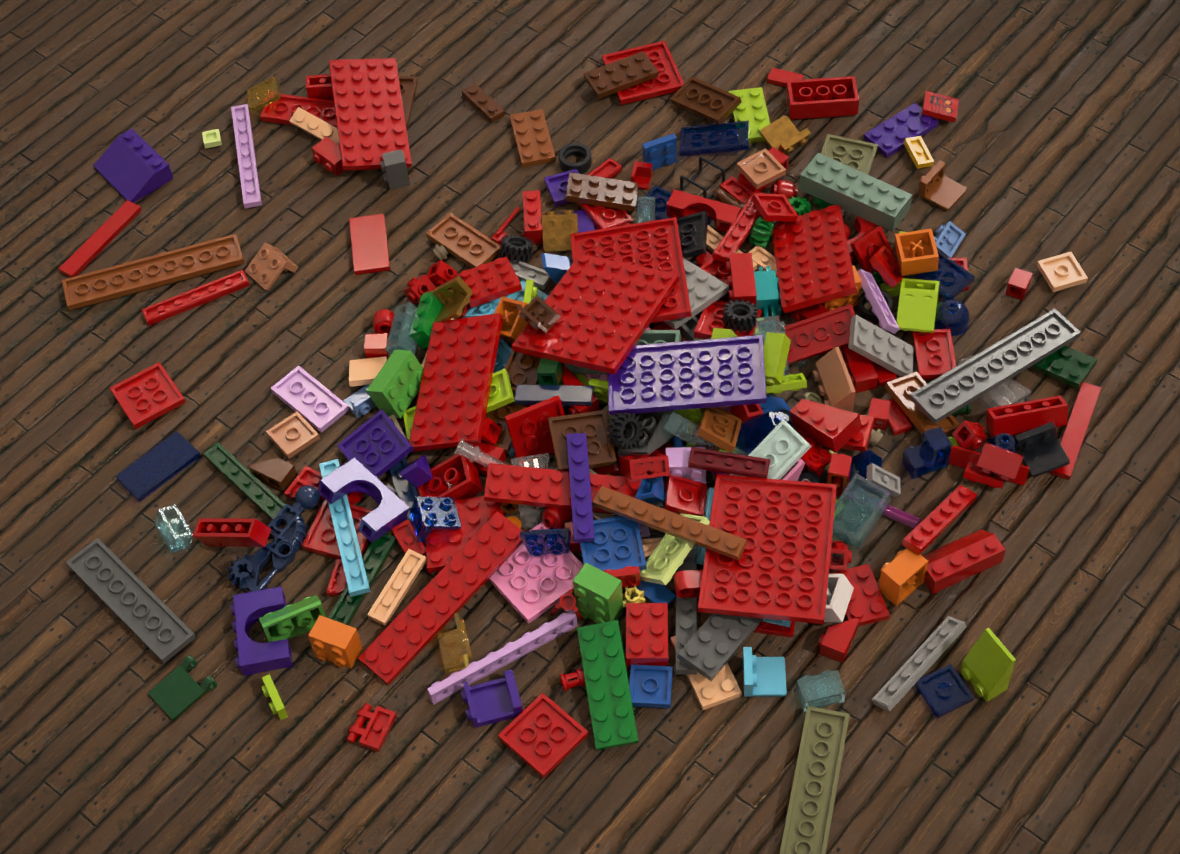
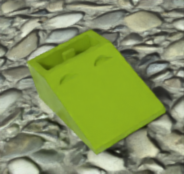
M902 278L896 321L900 328L899 330L923 333L934 332L940 281Z

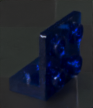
M415 497L410 510V516L418 542H426L432 529H461L462 525L453 497Z
M569 528L520 532L519 536L530 555H561L569 553L571 539Z

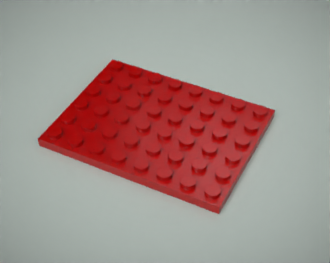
M676 217L570 234L573 263L582 254L679 274V282L651 323L692 317Z
M580 254L544 301L561 317L547 333L541 329L537 331L528 323L512 344V350L615 375L679 282V274Z
M717 474L709 526L746 539L747 545L739 561L706 548L698 612L824 624L837 485Z

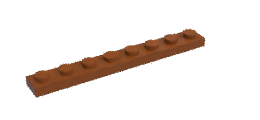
M601 486L593 500L595 507L738 561L747 545L746 539Z

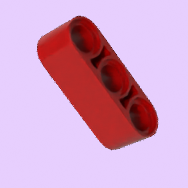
M688 570L675 573L673 580L676 595L680 598L699 597L703 570Z

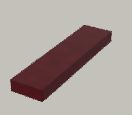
M691 447L688 467L746 477L767 478L770 459Z

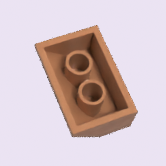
M835 347L815 363V371H812L813 380L819 385L818 393L820 397L823 396L824 405L853 412L856 391L840 349Z

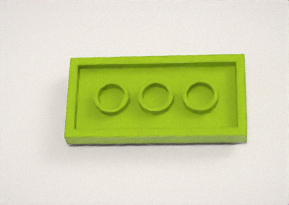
M762 87L729 91V93L740 97L742 101L732 112L739 144L765 141L760 131L770 124Z

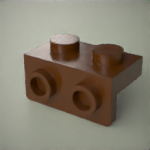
M537 295L525 309L519 304L516 306L521 311L519 315L526 322L530 319L531 322L529 324L537 331L541 329L545 333L561 317Z

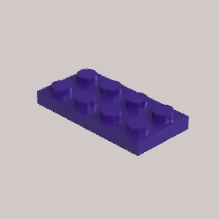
M914 103L865 133L864 140L869 143L878 144L877 151L888 158L905 147L903 144L905 138L924 136L938 127V121L933 117L922 115V108Z

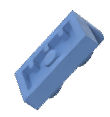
M948 221L945 225L941 224L935 231L936 236H934L938 254L943 258H952L966 235L951 221Z
M370 385L364 386L343 400L357 419L376 407V404L366 392Z

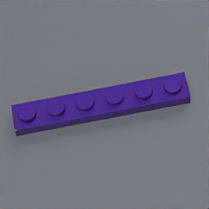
M586 433L566 434L574 543L594 542Z

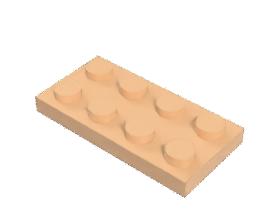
M676 636L671 637V643L676 652ZM728 663L712 681L698 672L697 674H686L702 710L742 696V692Z

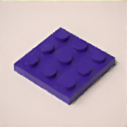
M382 409L337 445L349 461L355 457L378 478L414 450Z

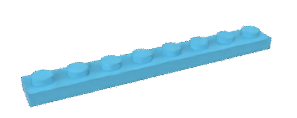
M338 459L319 464L322 479L340 467ZM346 494L333 504L329 502L328 504L349 593L352 597L371 591Z

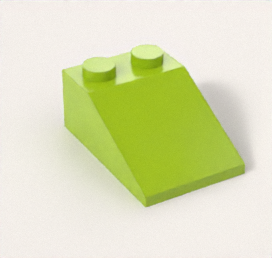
M988 627L963 659L961 674L965 680L971 682L976 693L988 702L1007 690L1016 659Z

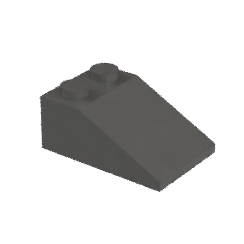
M673 410L637 413L638 420L642 422L640 426H643V430H640V433H643L642 437L639 436L641 441L639 443L636 442L637 446L632 449L619 448L617 453L618 455H649L675 436L681 420Z

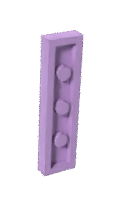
M862 269L858 270L857 273L862 281L861 288L865 292V298L872 306V312L880 321L879 326L883 330L895 334L900 328L872 274Z

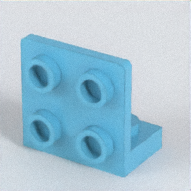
M743 647L744 697L786 696L785 658L756 657V655H752V647Z

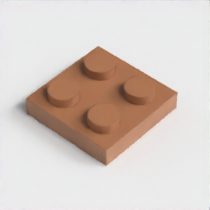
M766 148L737 162V169L756 189L786 175V169Z
M298 411L266 431L267 436L288 459L320 439L319 434Z

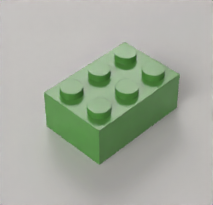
M394 350L366 392L379 410L382 409L388 417L394 414L395 418H401L420 390L424 369L412 351Z
M585 563L573 580L576 607L583 618H589L596 624L618 620L624 611L621 580Z

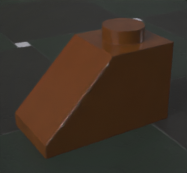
M280 458L251 464L249 467L250 472L262 483L283 493L297 477L294 464Z

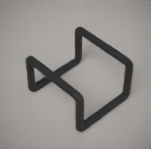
M700 156L699 170L690 179L684 175L680 176V190H684L691 183L703 190V198L711 199L714 191L707 197V189L693 180L702 172V161L722 171V183L725 182V169Z

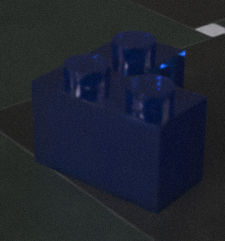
M941 427L929 429L923 433L920 445L911 446L903 451L902 463L911 478L916 479L948 467L952 443Z

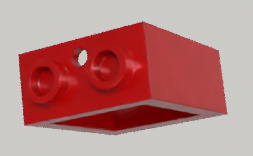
M652 452L649 455L618 457L620 476L626 479L639 480L670 475L668 455Z

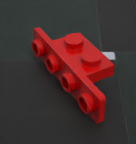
M955 445L952 446L948 463L966 468L963 478L971 482L987 484L991 488L1002 489L1005 480L999 478L1000 474L980 471L981 467L977 466L981 453ZM1021 465L1016 479H1011L1010 482L1025 485L1030 468Z

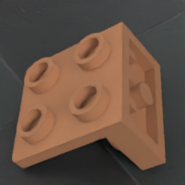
M265 242L245 269V272L268 291L282 271L287 272L289 270L295 273L299 267L278 248Z

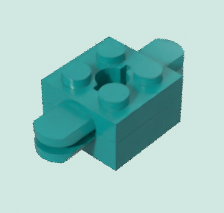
M766 266V271H763V267H758V271H754L757 294L756 307L762 310L759 322L764 323V328H769V323L774 328L778 321V315H781L779 278H776L775 270L770 271V266Z

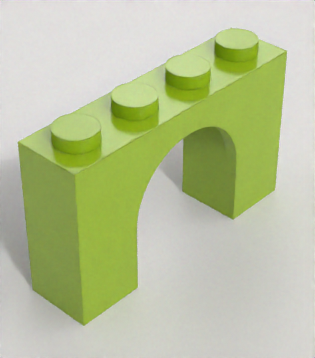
M713 328L711 339L738 337L731 329ZM766 333L763 347L766 385L782 384L791 342L784 333Z

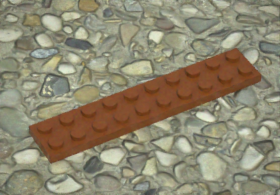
M232 234L63 279L62 283L67 307L70 311L244 264V259L237 235Z

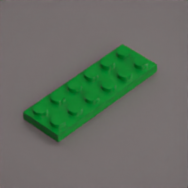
M614 620L578 627V638L596 750L639 743L619 621Z

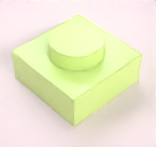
M219 129L202 132L205 149L222 145Z

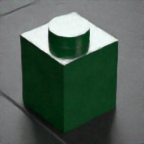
M541 358L537 370L539 384L560 385L563 374L561 362Z

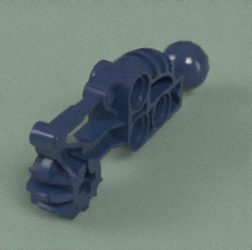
M310 485L300 487L295 494V504L292 507L286 504L268 525L271 528L268 540H274L273 543L260 547L253 556L245 555L241 559L237 555V561L230 562L232 567L227 568L229 573L227 577L229 581H232L234 587L239 585L241 590L249 589L250 592L264 590L277 572L284 571L295 560L296 553L299 551V547L302 546L303 539L307 536V525L304 524L301 514L304 510L316 507L320 500V494L315 487ZM281 525H287L284 529H278ZM285 550H289V551H290V552H289L288 554H286V555H282V554H281V553H282L283 551H285ZM273 558L274 568L258 584L261 569Z

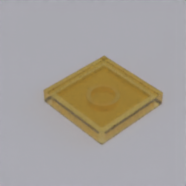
M276 75L247 89L248 109L251 113L280 99L279 79Z

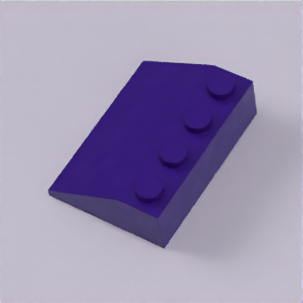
M132 128L119 135L93 165L126 201L128 200L132 203L174 179L169 164Z

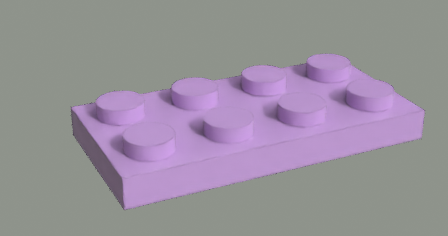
M297 366L271 387L273 394L295 412L298 411L307 422L321 433L349 411V406L300 366Z

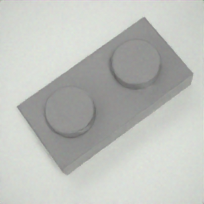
M873 463L867 466L868 484L893 497L901 495L900 477Z

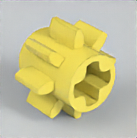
M636 586L629 589L625 588L626 592L622 594L623 608H626V603H645V598H643L644 591H639Z

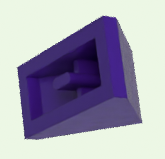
M425 454L400 472L403 478L417 488L433 478Z

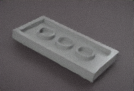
M858 315L851 318L849 349L901 377L913 373L914 347Z

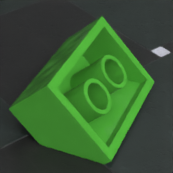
M315 595L306 597L295 604L286 605L278 611L269 612L260 617L259 620L268 642L284 639L290 640L310 632L319 615L326 616L320 599Z

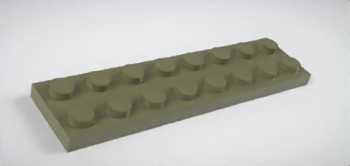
M807 706L780 854H826L850 716L848 713Z

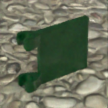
M192 655L186 656L174 671L148 692L173 721L205 693L217 687V682L212 676H207L199 686L187 673V671L192 670L198 664Z

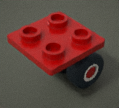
M806 437L804 439L812 447L801 459L807 465L808 471L800 474L798 481L827 484L828 472L825 470V467L830 465L832 455L828 450L818 446L813 439Z

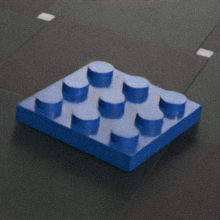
M622 516L593 520L594 542H580L583 564L588 563L602 571L607 569H623L626 566H639V570L647 569L638 522Z

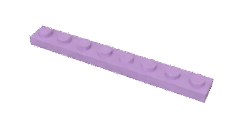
M248 104L233 106L231 110L243 204L245 208L262 206Z
M573 611L562 613L557 619L542 624L533 632L525 633L520 639L507 643L496 652H490L478 662L470 663L467 668L452 673L441 682L433 683L427 689L429 699L434 705L464 689V682H468L469 686L578 626L577 616Z

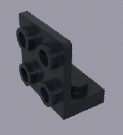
M1053 422L1015 436L1020 455L1024 456L1023 460L1026 466L1030 468L1029 471L1033 477L1070 464L1068 456L1058 441L1056 427Z

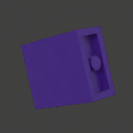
M512 670L504 671L505 677L473 686H468V682L463 683L465 690H462L461 694L463 702H468L469 708L465 710L468 722L473 721L474 728L516 718L523 712Z

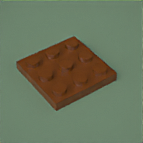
M605 410L548 418L547 422L558 471H569L566 434L586 433L589 468L616 465L617 460L614 446L609 442L611 438L607 437L610 432H607L609 425Z

